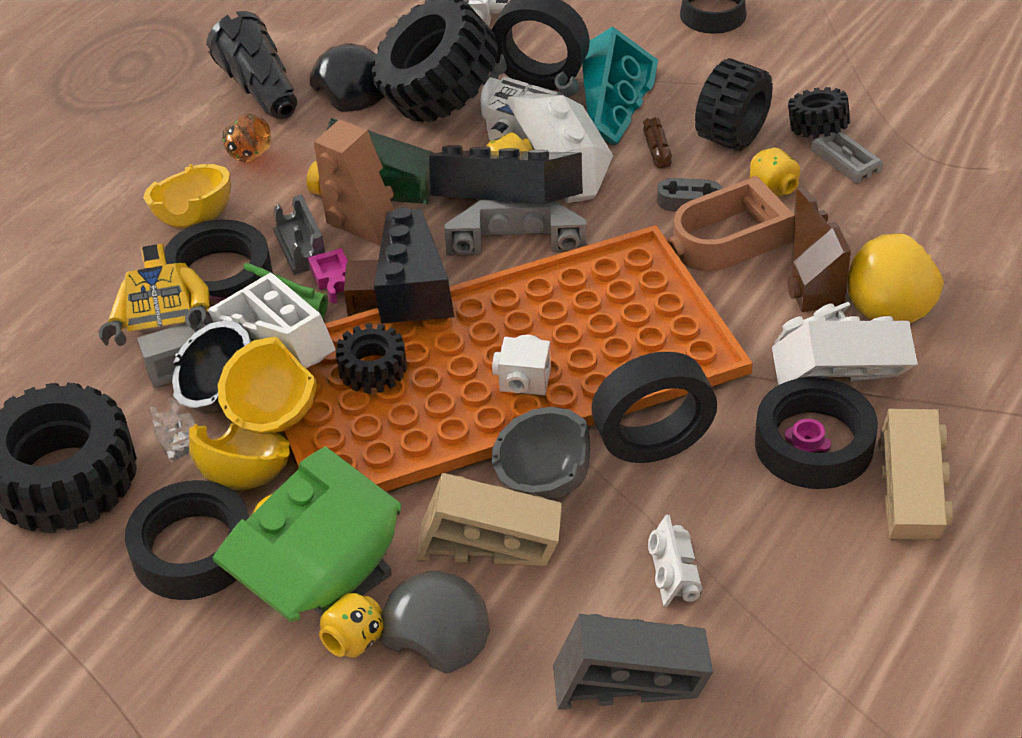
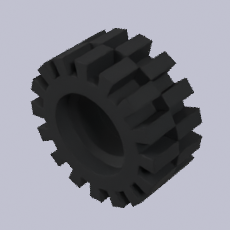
M825 87L824 90L814 88L812 92L805 90L803 95L797 93L794 95V98H790L788 103L791 131L796 135L802 134V137L808 138L810 135H813V138H819L821 134L827 137L831 136L830 132L840 133L841 129H846L851 122L848 95H846L845 91L840 92L838 88L832 91L831 87Z
M372 323L365 324L366 329L361 330L358 325L353 327L354 334L346 331L343 334V340L339 339L337 342L336 358L340 379L343 378V383L347 387L352 385V390L357 392L361 387L364 388V393L371 394V388L376 387L378 393L383 392V385L386 384L390 389L396 386L395 379L401 381L404 378L403 372L406 373L407 370L405 346L400 333L396 334V330L392 327L386 331L384 324L378 323L377 329L372 328ZM371 355L382 356L380 359L373 361L361 360Z

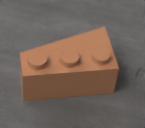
M339 119L314 141L326 223L381 246L386 212L394 210L390 200L394 194L391 186H384L379 173L383 167L368 130Z

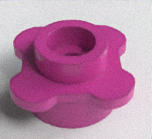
M799 420L793 427L785 431V439L800 450L816 453L817 451L827 452L831 448L830 439L824 437L825 428L817 420Z

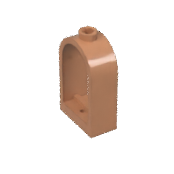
M754 176L683 204L674 216L673 237L668 238L667 241L686 266L702 271L722 270L793 242L795 214L757 176ZM744 211H747L759 223L720 239H701L689 234Z

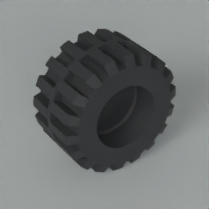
M732 58L721 61L707 78L698 98L695 113V128L698 131V135L735 151H741L747 147L760 132L770 109L773 83L769 72Z

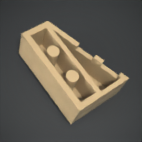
M888 409L878 439L879 451H885L886 465H882L881 472L882 479L887 481L885 506L889 539L940 540L946 526H951L952 503L950 500H945L944 487L949 485L950 469L948 462H942L941 449L946 448L947 429L945 424H939L938 409Z
M442 473L422 521L416 560L429 561L430 554L455 555V562L468 563L469 556L494 557V564L546 566L559 541L562 503L540 496L509 490L501 486H493L461 476Z

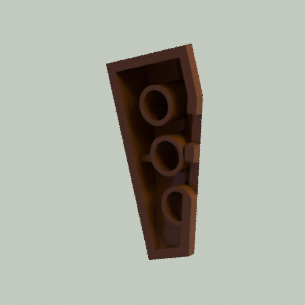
M804 186L797 187L794 208L792 277H788L787 280L788 292L791 299L796 298L801 312L818 310L831 303L837 307L845 302L851 250L840 227L835 222L827 223L828 213L825 210L818 211L817 201Z

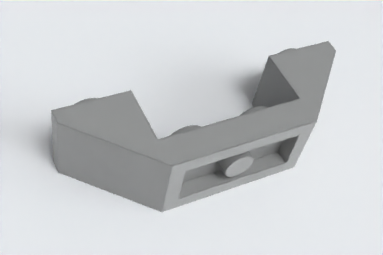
M480 200L444 225L447 255L482 254V236L551 233L552 252H567L587 246L586 219L556 201L539 204Z

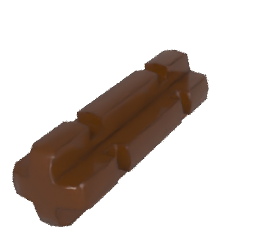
M657 117L652 119L646 118L643 121V131L647 137L646 141L653 156L654 165L657 168L669 167L672 164V154L668 148L669 145L662 129L661 121Z

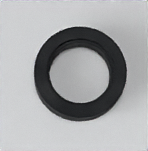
M511 0L505 5L492 28L497 42L495 62L498 64L500 56L503 54L507 63V69L504 73L511 79L548 90L558 89L555 85V78L561 72H564L568 77L566 85L572 76L575 78L589 51L590 38L585 22L575 9L562 0ZM522 21H537L548 25L563 38L567 47V57L560 62L552 64L542 63L528 57L515 44L512 27Z
M220 219L195 224L173 237L164 249L166 264L185 263L189 267L193 262L204 256L220 252H232L249 258V264L273 273L268 244L264 235L255 227L241 221ZM243 269L238 274L223 280L204 281L209 288L210 308L262 277Z
M664 351L634 358L614 370L598 387L592 401L591 411L604 445L613 456L631 463H650L677 455L696 443L707 432L715 419L717 398L697 361L682 353ZM665 389H684L688 391L682 405L671 415L659 422L640 427H629L620 424L625 412L635 402L651 393Z
M820 377L793 379L776 386L762 399L756 419V452L762 464L773 475L787 483L809 489L839 487L854 481L869 467L873 458L877 436V416L873 406L865 396L847 384ZM815 412L827 414L841 420L850 428L854 439L841 450L829 453H813L800 450L788 444L781 437L777 428L782 421L792 415Z
M183 481L155 491L135 508L126 525L125 543L136 577L144 587L165 598L192 600L218 593L237 580L213 561V556L216 552L204 559L181 564L161 560L152 552V545L157 535L171 523L187 517L208 516L216 518L229 528V535L241 519L246 521L249 518L245 503L233 490L211 481Z

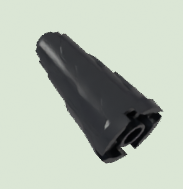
M237 11L236 13L239 17L231 19L228 15L220 19L212 27L206 42L210 49L208 53L213 61L230 78L233 77L247 94H251L267 114L275 118L291 116L297 106V98L292 92L294 88L285 74L286 68L277 55V48L264 22L258 15L248 11Z

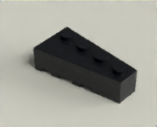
M448 145L442 146V152L429 155L431 196L547 204L583 193L582 152L520 151L518 148L499 149V151H491V147H472L470 151H463V146Z
M402 207L386 212L374 282L381 324L454 317L449 280L422 209Z

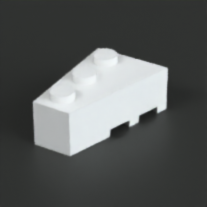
M271 272L208 309L213 323L223 320L237 322L249 333L253 340L277 337L305 368L321 362L325 356L336 350L321 314Z
M823 316L805 319L803 325L772 346L778 385L805 377H849L850 382L898 377L918 365L910 322L893 321V317L890 316L878 317L871 321H860V318L857 316L841 318L838 321H826V318Z

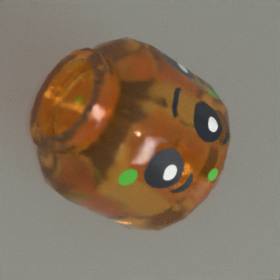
M249 113L243 114L223 130V145L226 152L237 161L251 162L270 147L272 140L271 129L263 118Z

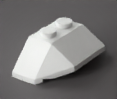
M534 93L508 97L506 102L535 150L582 152L583 193L565 198V202L572 203L594 199L613 158V154L583 105L564 95Z

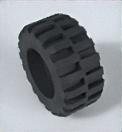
M425 0L423 5L418 4L411 8V12L407 15L403 14L398 19V23L394 27H390L386 32V38L384 41H380L377 47L378 53L373 57L372 77L376 88L406 118L418 122L437 121L438 117L445 118L450 116L451 112L455 109L460 110L464 107L468 99H473L479 93L478 89L480 86L486 84L489 79L488 74L490 71H493L496 64L497 42L495 34L464 0Z
M67 382L66 386L50 383L46 384V388L37 390L35 387L24 390L25 394L20 397L12 396L4 402V407L0 409V514L2 518L10 524H19L20 528L35 532L36 528H41V531L44 533H56L57 528H66L67 531L77 529L80 523L88 521L90 524L100 519V513L103 511L110 512L119 503L118 497H124L131 486L130 481L134 479L137 469L135 463L137 457L127 421L122 409L117 407L116 401L93 387L87 386L83 389L82 385ZM64 448H81L76 454L64 461L44 466L32 465L36 460L52 451Z

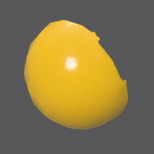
M189 164V167H185V171L172 175L159 183L154 181L146 189L143 198L152 214L162 223L173 228L186 229L201 222L215 220L225 211L232 188L230 173L226 167L216 164H200L195 166Z
M903 233L882 234L866 242L853 257L847 279L848 295L855 308L870 321L878 317L890 316L893 317V321H909L910 324L930 312L939 301L944 286L942 274L930 256L911 236Z
M277 337L254 340L236 351L226 363L218 382V400L226 417L243 430L259 434L282 432L298 423L312 406L317 388V380Z
M231 423L228 431L222 437L210 439L207 435L206 426L194 424L193 427L189 428V453L196 468L209 481L224 485L231 490L246 491L269 483L279 475L287 464L290 455V442L276 432L259 434L243 430L235 423Z

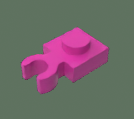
M342 248L308 257L309 268L319 289L327 288L329 301L333 304L338 303L336 294L344 291L346 263L348 260Z

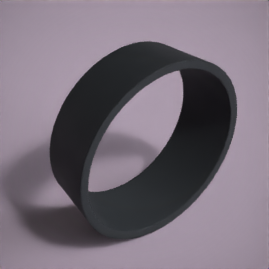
M682 0L680 18L686 26L695 31L710 34L732 31L740 27L747 17L745 0H731L738 5L721 12L703 11L690 4L694 0Z

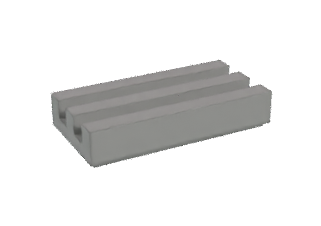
M830 132L831 136L825 137L823 135L812 141L811 151L856 184L862 182V176L867 179L872 176V171L876 173L882 171L883 161L843 132L837 134Z

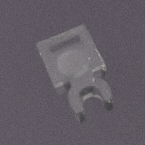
M174 398L169 399L171 410L166 413L158 412L155 406L150 407V414L155 425L153 427L155 436L170 462L190 454L189 428L196 424L189 412L181 415L179 403Z

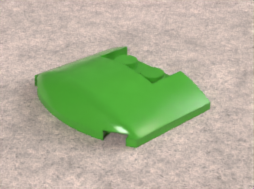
M325 446L301 461L299 469L246 521L241 519L214 554L213 561L288 621H297L301 617L298 612L321 607L323 611L331 607L343 595L354 591L372 573L392 542L397 515L400 516L401 503Z

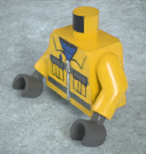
M163 244L141 247L145 269L126 272L125 280L120 285L109 320L99 329V337L104 345L108 346L109 339L115 335V342L118 346H122L126 343V336L122 331L127 328V332L183 322H186L194 332H197L198 324L201 320L205 325L213 323L208 314V309L210 308L209 288L196 272L188 268L185 263L166 264Z

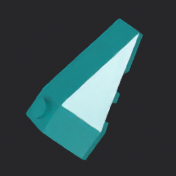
M613 26L590 40L589 51L583 62L582 69L587 113L602 138L615 145L619 142L632 121L631 116L634 111L642 105V98L653 87L658 59Z

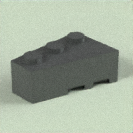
M599 614L578 615L553 664L557 709H570L571 701L599 699V706L613 705V697L636 695L641 696V703L698 698L713 674L705 628L688 627L683 624L671 625L646 622L641 619L629 620L604 617Z

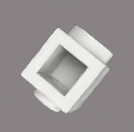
M521 335L517 338L504 337L501 352L494 353L492 364L493 375L499 376V391L535 395L546 394L551 371L550 341L541 340L533 335Z

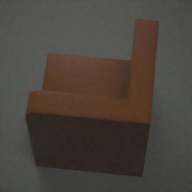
M378 260L348 261L346 263L344 294L348 316L378 308L374 290Z

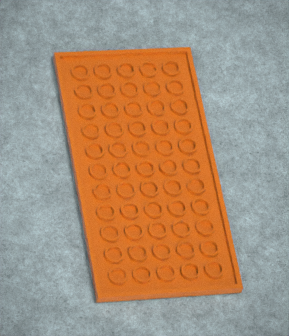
M657 225L452 285L450 286L454 311L453 318L384 323L386 331L392 327L396 330V334L400 333L402 336L407 362L406 373L403 372L404 378L401 381L395 379L396 386L391 389L386 384L383 385V392L378 393L376 387L371 388L370 394L364 393L363 387L358 392L352 390V385L347 387L343 383V378L340 379L336 350L325 356L321 362L306 368L317 380L313 404L298 423L282 431L285 439L290 442L289 450L297 469H299L301 461L326 446L387 492L492 458V448L500 432L514 418L533 409L546 407L568 409L585 419L587 426L594 425L595 422L591 408L598 387L618 367L642 355L666 351L690 356L699 363L711 387L752 374L753 363ZM378 308L325 323L336 349L338 340H343V334L346 331L354 334L353 327L359 325L360 329L364 330L366 329L365 324L372 323L373 329H377L378 323L381 324ZM521 335H533L541 340L550 341L551 371L545 395L499 391V376L493 375L492 364L494 353L501 352L504 337L517 338ZM371 355L361 360L373 361L380 359L382 356ZM665 389L651 393L635 402L625 414L687 395L688 391L684 389Z

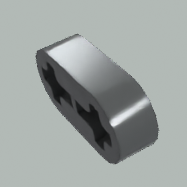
M667 178L658 184L657 203L665 210L677 211L683 204L720 190L722 186L712 180Z

